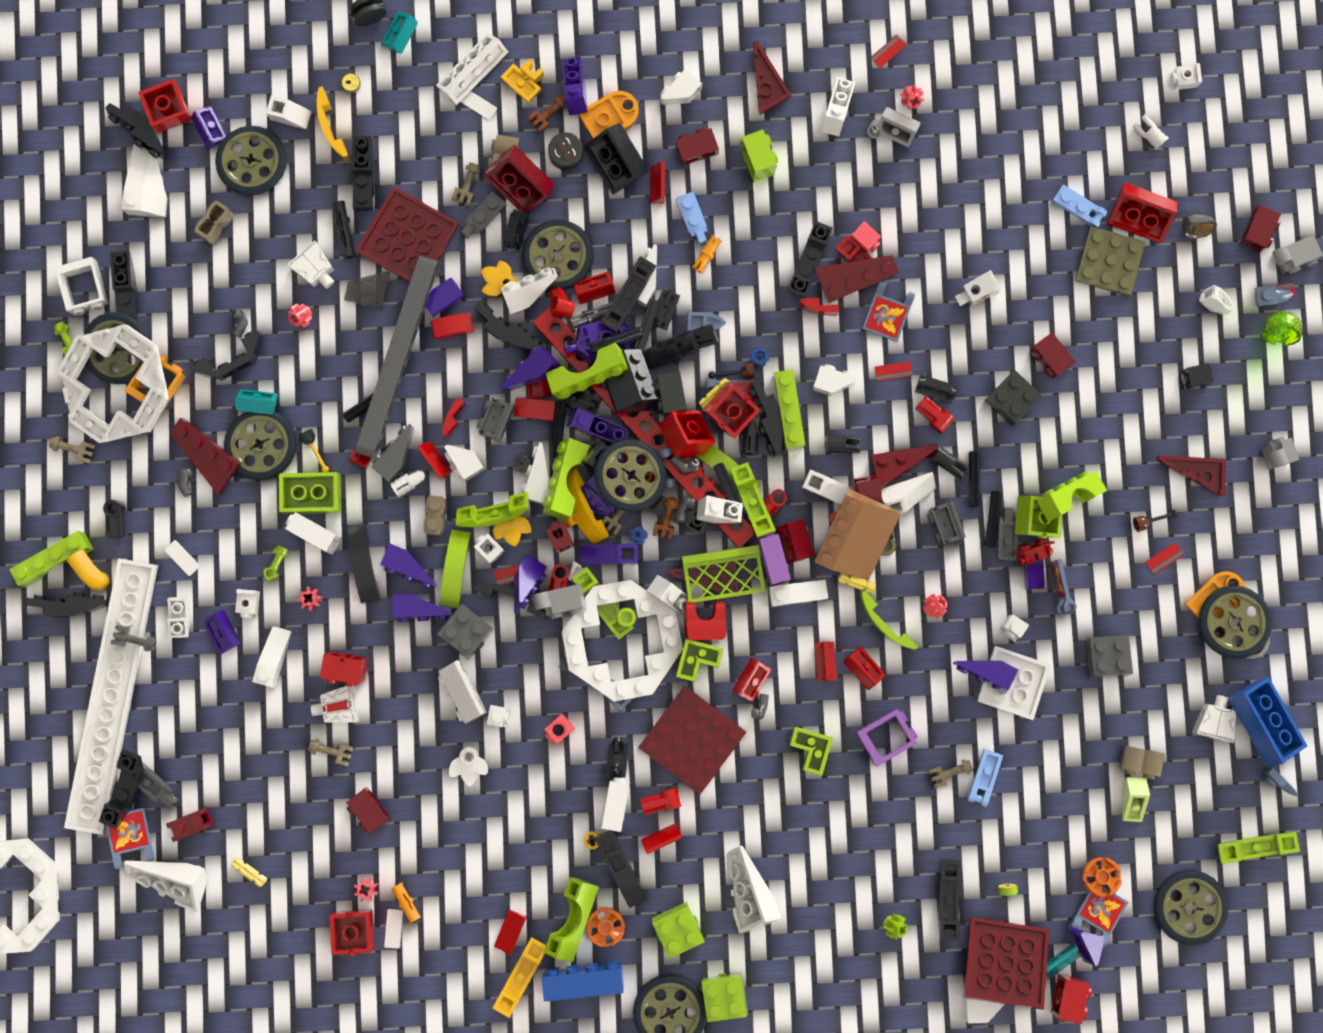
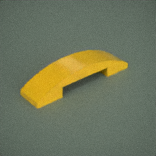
M323 86L319 87L317 93V114L320 126L334 151L344 161L349 162L350 159L344 142L341 138L334 139L325 114L326 111L332 110Z
M577 467L570 470L566 479L567 487L571 495L576 499L572 516L585 536L594 545L609 537L602 520L596 521L580 488L584 485V482Z
M531 937L495 1002L494 1010L510 1018L545 954V944Z

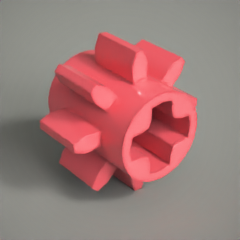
M915 84L913 86H906L903 93H900L902 105H907L909 110L911 108H918L921 102L924 101L922 89H917Z
M295 304L290 307L291 311L288 312V319L292 325L304 328L310 324L312 312L308 306Z
M307 587V591H299L302 595L297 601L303 603L302 609L308 606L309 610L313 611V606L320 607L318 601L323 597L317 595L318 589H314L311 592V588ZM307 595L312 596L313 602H307Z
M933 593L924 600L925 605L923 609L929 617L935 616L938 619L947 612L945 609L947 608V601L943 596L938 595L936 597Z
M371 877L367 881L361 878V884L354 885L357 888L354 896L359 895L361 897L360 902L365 898L372 901L371 895L378 894L375 891L378 883L373 884ZM364 886L370 887L368 893H363L362 889L364 888Z

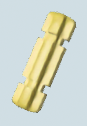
M726 378L721 380L719 385H716L706 395V398L699 401V405L704 408L729 381Z
M840 573L838 582L842 584L848 583V586L862 591L864 589L870 594H873L876 588V584L869 581L867 583L865 579L848 576L844 573Z
M236 858L232 862L231 866L235 870H240L239 873L250 881H254V884L258 887H262L266 883L267 878L265 876L259 875L258 871L247 863L244 864V861L240 858Z

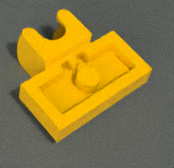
M531 59L521 69L513 63L501 76V80L528 104L541 92V88L537 83L544 76L542 69L531 72L533 68Z

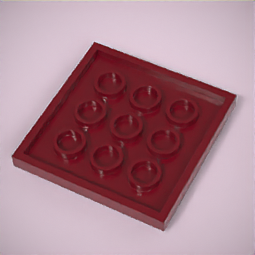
M393 186L355 251L410 282L419 256L439 261L460 224Z
M684 685L638 748L698 794H701L747 732Z
M971 917L963 998L1043 1010L1049 929Z

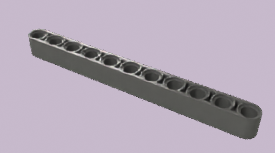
M421 255L417 260L356 445V453L375 458L378 453L438 271L439 261Z

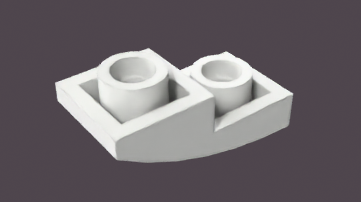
M169 597L167 599L169 638L189 637V597Z

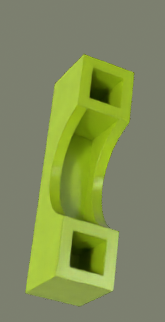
M616 343L599 349L594 364L584 372L573 373L564 366L547 372L546 376L552 394L558 399H565L577 391L586 390L593 384L602 383L611 376L622 374L628 367L621 348Z
M792 369L774 372L773 380L782 419L784 449L787 451L804 448L805 439L794 371Z
M572 438L565 439L559 443L557 447L558 456L552 466V470H554L553 475L548 482L549 491L543 501V513L561 520L572 517L576 499L568 490L567 474L572 467L583 465L581 461L587 456L589 445Z
M1096 470L1090 474L1088 471H1085L1077 476L1078 480L1074 477L1066 481V484L1062 483L1054 487L1055 492L1052 488L1042 494L1044 498L1037 502L1048 522L1073 509L1072 496L1084 503L1107 491Z
M77 531L9 570L18 586L28 587L42 579L53 568L68 562L67 559L74 553L84 550L87 554L94 549L86 534Z
M570 877L564 893L569 902V916L565 924L558 931L550 933L544 953L555 959L569 962L574 961L599 886L586 880Z

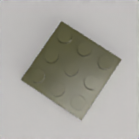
M1090 226L1075 282L1130 297L1146 241Z

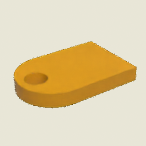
M615 91L589 105L587 113L578 115L591 137L595 138L606 128L621 123L624 130L631 127L638 118L639 108L636 99L631 94L625 91ZM627 101L633 104V108L630 110L623 108V104Z
M1227 571L1216 573L1184 605L1199 619L1201 606L1211 593L1228 586L1230 579H1234L1237 586L1245 587V584L1235 573ZM1231 597L1229 605L1232 608L1238 607V600L1235 597ZM1214 608L1213 615L1219 619L1222 617L1223 612L1220 608Z

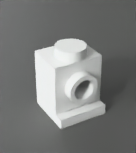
M1200 63L1176 67L1171 73V83L1174 84L1175 90L1197 88L1202 82Z
M488 533L485 536L482 534L475 541L476 545L474 548L491 565L505 552ZM487 545L492 546V550L490 552H487L485 550V547Z
M237 589L235 613H240V617L252 618V614L258 615L260 592ZM245 600L249 602L247 607L243 606Z
M1013 614L1008 615L998 632L1015 642L1023 636L1029 624Z
M490 705L487 724L508 728L511 708Z

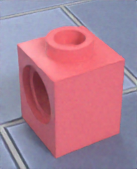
M864 221L851 235V238L859 243L862 249L868 253L870 250L874 252L878 248L881 235Z
M561 714L544 730L547 732L545 734L546 738L551 743L555 741L558 744L576 728L564 714ZM557 724L562 725L564 728V733L561 736H557L553 732V728Z

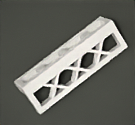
M487 33L436 87L457 105L508 53V50L498 38Z

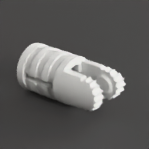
M1144 114L1142 119L1151 129L1145 133L1139 124L1135 123L1132 127L1157 150L1169 137L1165 136L1157 128V125Z
M416 470V472L414 471L409 475L406 473L404 476L391 482L390 485L398 498H400L402 495L415 489V486L424 480L425 474L423 470Z

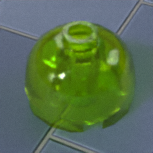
M1287 310L1275 312L1269 315L1264 322L1262 337L1266 342L1276 345V342H1282V346L1294 345L1301 340L1303 332L1302 322L1298 316Z

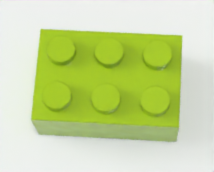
M338 472L280 473L279 512L282 514H294L295 512L298 514L341 513V474Z

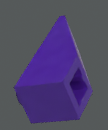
M581 56L563 59L564 96L569 115L587 113V94Z
M538 346L531 350L529 357L525 361L517 365L512 375L504 379L500 388L512 391L547 379L546 373L558 368L560 364L546 348Z
M578 407L573 408L566 425L583 434L611 444L626 440L630 429Z
M388 544L380 565L385 567L384 571L395 574L397 571L403 574L402 578L409 581L417 579L420 581L419 585L429 589L431 585L437 587L436 582L409 551L393 544Z
M638 544L580 546V565H638Z
M529 555L525 557L514 576L515 614L521 608L525 609L530 600L528 597H533V594L538 589L537 584L542 585L547 576L544 574L547 566Z
M413 594L392 595L393 618L398 619V622H410V618H418V621H429V617H437V620H449V616L453 615L452 612Z
M1003 661L953 662L957 666L956 670L964 674L969 672L975 675L974 679L981 683H985V681L991 683V688L999 692L1003 690L1009 691L1019 670Z

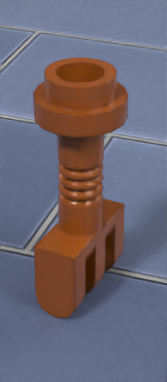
M561 94L554 97L556 101L542 114L535 110L527 118L529 122L537 118L532 123L534 128L542 124L537 129L539 133L549 126L546 119L560 107L566 108L565 98Z
M668 496L663 503L666 506L662 523L655 522L652 535L656 536L659 529L661 530L660 537L664 538L667 531V539L671 540L674 526L669 524L673 510L678 509L679 503L677 498Z

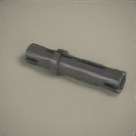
M613 302L590 311H582V314L569 318L567 320L569 328L575 330L579 326L591 324L603 318Z

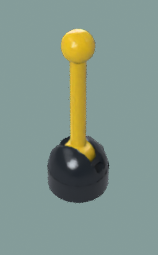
M309 429L299 435L300 440L304 444L311 446L322 467V472H329V467L325 466L313 444L315 441L314 431Z

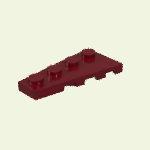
M892 255L814 268L828 303L899 273Z
M179 418L170 432L171 436L217 494H221L241 465V462L186 419Z

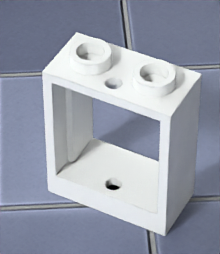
M93 257L55 267L66 311L77 316L84 314L86 310H99L104 305L109 304L98 262ZM92 271L99 298L74 305L67 277Z
M296 512L294 515L291 514L286 521V530L329 554H334L342 540L341 537Z
M615 777L614 780H610L602 829L618 832L622 830L630 783L626 782V778Z

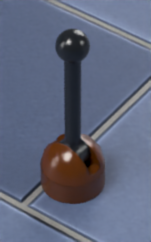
M753 363L745 364L741 370L718 373L711 371L708 377L714 379L717 376L741 374L746 379L754 378Z
M1173 510L1171 513L1151 519L1137 516L1133 518V526L1137 532L1146 530L1151 522L1172 516L1178 517L1179 511Z

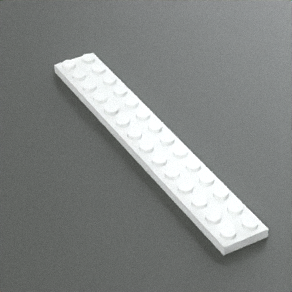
M118 558L64 825L66 829L101 835L105 834L106 825L100 823L99 819L104 804L112 800L118 770L116 765L122 750L142 646L126 642L125 647L110 643L111 640H120V638L113 636L114 632L122 634V630L115 629L116 625L130 628V635L144 638L158 565Z

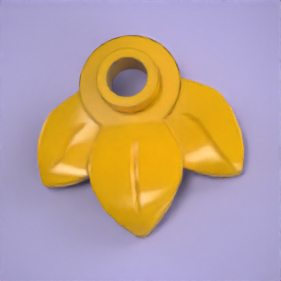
M500 260L496 268L485 267L481 270L482 276L487 282L482 292L488 296L500 295L505 280L516 282L515 278L511 275L510 266L504 261Z
M521 516L512 519L510 522L497 524L493 528L495 540L504 537L514 547L518 545L521 533L529 534L532 532L529 521Z

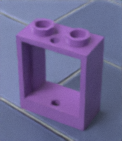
M774 533L762 536L758 541L769 586L789 582L791 578L779 534L774 535Z
M894 709L855 732L876 767L917 744L915 740L918 738L912 727L908 728L906 724L908 720L902 710L899 712L898 709ZM895 716L909 741L880 757L867 732Z

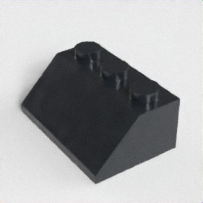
M621 123L606 128L583 146L612 195L650 172Z
M641 349L623 350L622 353L628 369L618 376H611L605 379L615 412L650 410L659 398Z

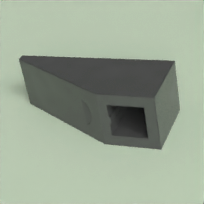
M411 424L408 426L404 425L398 432L399 436L386 445V451L382 455H377L372 461L373 465L371 467L389 483L394 482L404 470L414 427Z

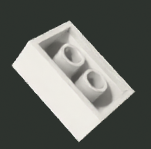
M457 660L439 671L440 676H438V679L443 687H447L449 691L447 697L451 704L455 703L458 709L455 713L460 722L464 721L467 724L487 713L462 661Z

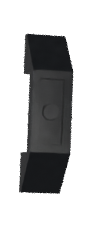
M818 221L814 222L788 287V292L805 298L815 274L814 268L818 267L833 227Z
M250 331L245 334V338L241 339L247 354H239L234 358V361L220 364L217 370H215L209 359L201 358L193 363L194 365L190 367L191 371L219 381L229 378L256 363L263 341L262 334L259 331Z
M638 488L635 497L643 498L644 491ZM661 495L657 502L646 510L663 518L666 506L663 503L667 497ZM678 509L673 510L671 522L703 534L708 522L696 520L697 510L687 509L685 524L676 523Z
M126 749L121 750L116 768L121 769L113 798L104 804L99 819L100 823L114 829L120 826L133 806L144 772L141 756Z

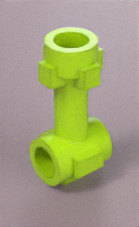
M60 322L54 325V332L57 336H61L65 344L62 351L66 355L72 344L68 334L70 328L65 322Z
M279 545L277 548H274L273 553L276 555L272 564L263 571L266 580L271 582L278 579L277 569L282 558H287L288 549Z

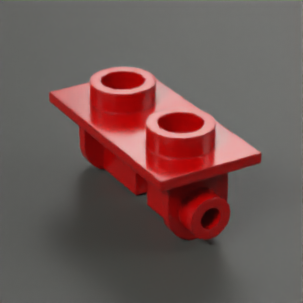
M1039 539L1033 545L1024 544L1019 546V549L1012 551V553L1019 554L1018 563L1025 566L1036 562L1035 554L1037 560L1051 557L1053 548L1050 545L1054 544L1055 541Z
M834 642L815 643L817 682L837 680Z

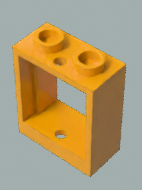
M160 355L162 366L177 375L167 389L169 396L167 406L186 376L181 373L183 371L182 368L174 363L170 366L166 363L168 359ZM141 365L124 391L143 403L146 395L138 391L142 383L136 379L142 367Z

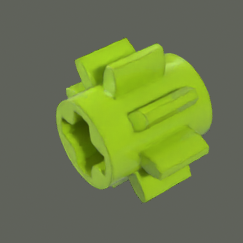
M896 914L886 917L883 922V928L887 930L885 935L896 940L898 937H903L908 929V926L904 923L906 918Z

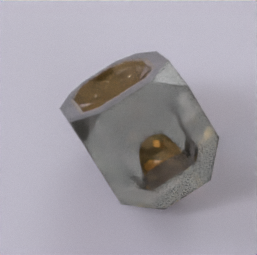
M1193 214L1184 217L1182 221L1183 233L1188 238L1206 237L1217 228L1215 220L1207 215Z

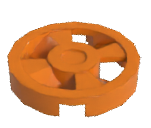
M1098 857L1091 859L1086 863L1082 872L1084 886L1095 896L1105 897L1113 895L1122 884L1121 870L1116 862L1110 858ZM1097 861H1101V869L1097 867ZM1115 870L1116 877H1111L1110 873ZM1086 877H1093L1094 882L1088 883ZM1107 884L1110 891L1102 893V885Z
M602 907L596 909L590 914L586 923L588 938L599 947L616 945L624 935L625 923L623 917L612 908ZM605 911V919L600 920L597 914ZM619 919L621 926L613 927V922ZM590 928H597L598 933L592 936ZM607 935L612 937V942L606 943Z

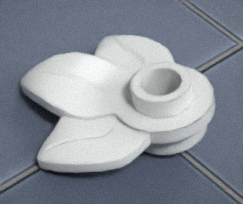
M472 747L464 748L460 752L459 757L451 762L449 768L450 777L461 775L463 781L469 787L476 782L478 774L486 775L488 773L487 762L480 758L477 750ZM467 753L472 754V760L468 761L466 759Z

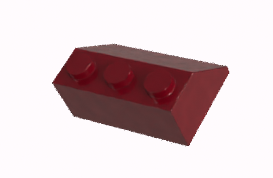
M515 144L503 152L483 175L518 210L522 209L526 213L548 198L555 184Z

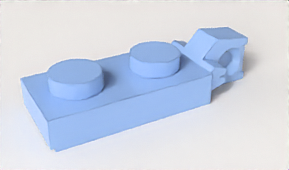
M694 192L677 197L676 202L688 233L691 237L696 236L699 245L706 243L707 240L704 233L708 231L707 225Z

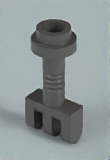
M116 625L115 629L122 630V634L114 632L113 636L120 638V640H111L110 644L125 647L126 642L143 646L144 651H154L157 640L153 637L148 636L147 639L139 638L129 634L130 628Z

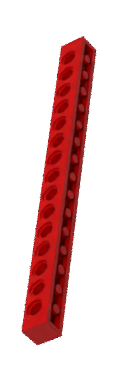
M549 307L533 321L534 326L577 373L588 370L594 362L588 365L585 360H577L576 357L579 353L576 351L564 353L566 351L563 349L564 341L572 339L575 343L576 335L574 333L576 330H571L568 324L566 325L562 321L563 316L552 313ZM554 325H559L561 331L553 333L551 328ZM602 383L590 386L639 441L650 445L653 449L670 448L659 426L660 422H655L651 418L653 414L650 410L638 411L636 417L628 416L627 412L616 413L608 389H604ZM647 422L651 425V429L649 431H642L640 428L641 424ZM657 436L664 439V443L660 446L653 443V439ZM680 456L683 461H688L692 458L691 456ZM661 457L666 471L691 498L695 499L697 505L698 501L704 498L707 493H713L716 498L728 500L725 492L720 493L716 489L718 485L711 477L707 479L703 473L705 471L700 465L695 472L682 474L670 462V459ZM700 479L703 485L700 488H695L692 485V481ZM741 517L740 522L742 528L739 531L733 530L731 523H715L737 548L743 547L756 535L750 520L746 521L743 517Z

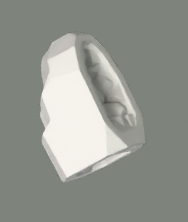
M1213 285L1205 289L1200 295L1199 302L1209 311L1221 315H1228L1232 312L1233 303L1220 287Z

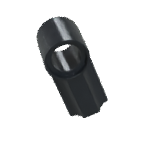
M118 500L106 501L103 505V511L106 514L107 537H126L124 520L126 507L124 503ZM113 504H116L118 506V510L115 514H113L111 511V507Z

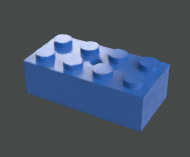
M1269 677L1250 683L1228 698L1266 767L1283 764L1307 747L1304 738Z
M608 961L606 965L598 966V963L586 964V967L578 968V965L566 966L567 969L559 970V967L547 968V971L543 972L541 977L544 1002L624 993L622 963L618 964L617 961Z

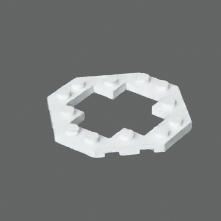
M123 324L114 328L76 336L58 368L59 377H62L64 385L62 390L65 403H68L69 422L98 443L151 432L169 400L158 346L129 325ZM118 343L144 361L136 379L149 387L150 390L134 419L122 411H117L111 423L107 424L83 407L91 389L78 381L77 378L93 349L104 357H110Z
M632 580L593 586L585 597L586 607L581 608L582 612L574 614L561 632L568 671L584 680L613 702L652 695L683 650L676 611ZM634 600L637 618L656 615L663 653L644 656L647 676L611 682L607 663L588 666L581 629L600 625L597 606Z
M29 838L0 841V869L15 856L37 875L41 881L31 891L29 896L42 907V910L19 936L14 934L6 925L0 927V954L33 951L60 921V913L58 912L59 890L56 874L58 873L57 863Z

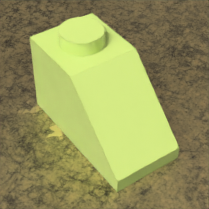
M1126 777L1122 801L1123 821H1143L1150 797L1146 778Z

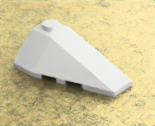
M134 144L123 191L122 210L128 215L166 218L168 199L160 173L158 158L156 159L151 156L145 148L140 149Z
M743 846L727 852L729 876L733 880L731 896H734L735 900L733 916L739 934L781 919L775 898Z
M125 861L123 863L126 877L146 888L149 886L155 888L162 897L168 895L175 899L174 903L178 906L196 912L199 910L207 883L204 868L189 863Z

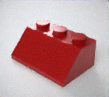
M1124 182L1107 224L1161 244L1177 213L1178 202Z

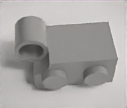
M886 107L881 119H874L871 122L867 133L873 139L883 135L909 148L921 123ZM873 127L879 128L880 131L874 130Z
M1314 235L1272 252L1282 274L1286 272L1293 274L1301 270L1300 267L1303 265L1310 267L1318 263L1317 259L1323 256Z
M1283 436L1267 442V446L1261 449L1268 470L1299 460L1292 438L1285 440Z
M581 584L533 594L536 610L545 609L546 615L551 616V619L563 617L562 613L570 611V615L582 612L581 608L586 607Z

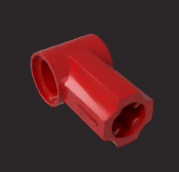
M557 287L551 290L548 295L551 300L550 311L570 318L574 313L575 303L568 300L562 288Z
M927 396L915 407V410L929 421V424L941 434L955 420L950 412L940 408Z
M776 489L763 501L770 517L786 503L787 494L781 489ZM776 493L782 494L783 502L775 503L773 495Z
M555 565L552 569L548 591L566 587L570 575V569L566 565ZM559 567H563L566 570V575L563 578H558L556 575V570Z
M677 787L640 799L644 815L662 810L668 811L682 806Z

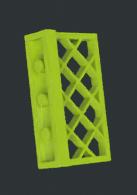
M759 545L682 557L689 602L696 603L766 592ZM756 558L757 568L752 572L744 564L748 559ZM729 562H735L740 566L734 575L724 569ZM710 565H716L721 569L715 578L705 572ZM696 567L702 572L696 581L689 577L688 568ZM741 568L751 574L746 583L736 577ZM722 571L732 577L726 586L716 580ZM703 574L713 580L707 589L697 583ZM753 576L760 580V589L753 590L747 585ZM733 579L743 585L739 592H733L728 588ZM714 582L724 588L720 595H714L708 591ZM695 585L705 591L700 598L692 599L691 590Z

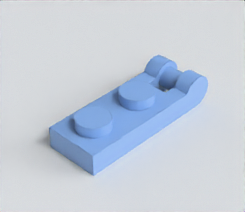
M1064 184L1052 200L1059 207L1089 226L1096 228L1100 226L1101 219L1105 218L1108 213L1106 209L1095 205ZM1090 212L1095 214L1094 218L1089 216Z
M983 749L967 801L972 803L975 801L980 803V806L987 807L1003 755ZM978 788L985 790L983 796L977 794Z

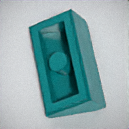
M397 12L381 45L402 54L418 21L409 14Z
M241 389L235 398L236 410L272 415L275 411L278 394Z
M1071 944L1047 962L1046 975L1048 978L1051 979L1081 956L1079 949Z

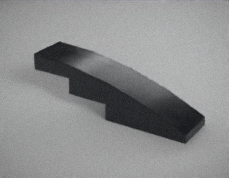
M709 324L658 343L642 353L648 370L681 361V358L700 352V348L717 344L718 338L713 324Z

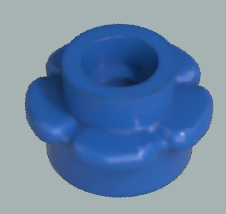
M759 348L752 351L751 362L753 365H758V367L765 366L766 362L769 361V354L766 353V350Z
M642 526L631 528L629 530V540L633 544H643L648 535L647 531Z

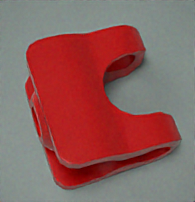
M716 601L713 605L711 617L705 620L697 616L694 602H686L684 606L685 637L698 641L724 639L726 637L724 602Z

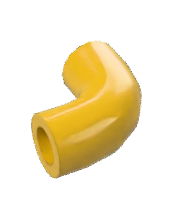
M84 550L74 553L67 559L77 576L89 588L102 591L108 587L110 583L108 575L96 568Z

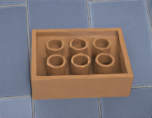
M848 488L814 562L833 571L869 580L901 512Z

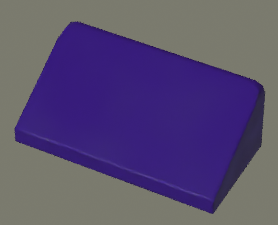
M212 107L193 112L191 116L192 121L206 148L210 149L219 145L224 137H226V134Z
M449 278L431 290L426 308L434 317L463 298L464 294L455 281Z
M1036 554V562L1024 566L1025 589H1045L1043 559L1037 560Z
M224 610L215 612L203 620L219 655L241 644Z

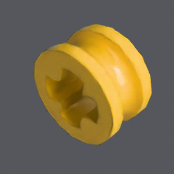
M595 831L588 832L583 839L584 845L588 849L598 848L597 842H595L594 846H591V843L588 844L587 840L590 838L589 835L596 837L599 834Z

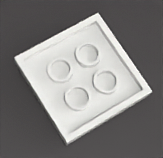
M994 646L989 661H1003L1019 670L1009 691L1003 690L999 692L991 688V683L985 681L981 685L976 701L1033 720L1051 665Z

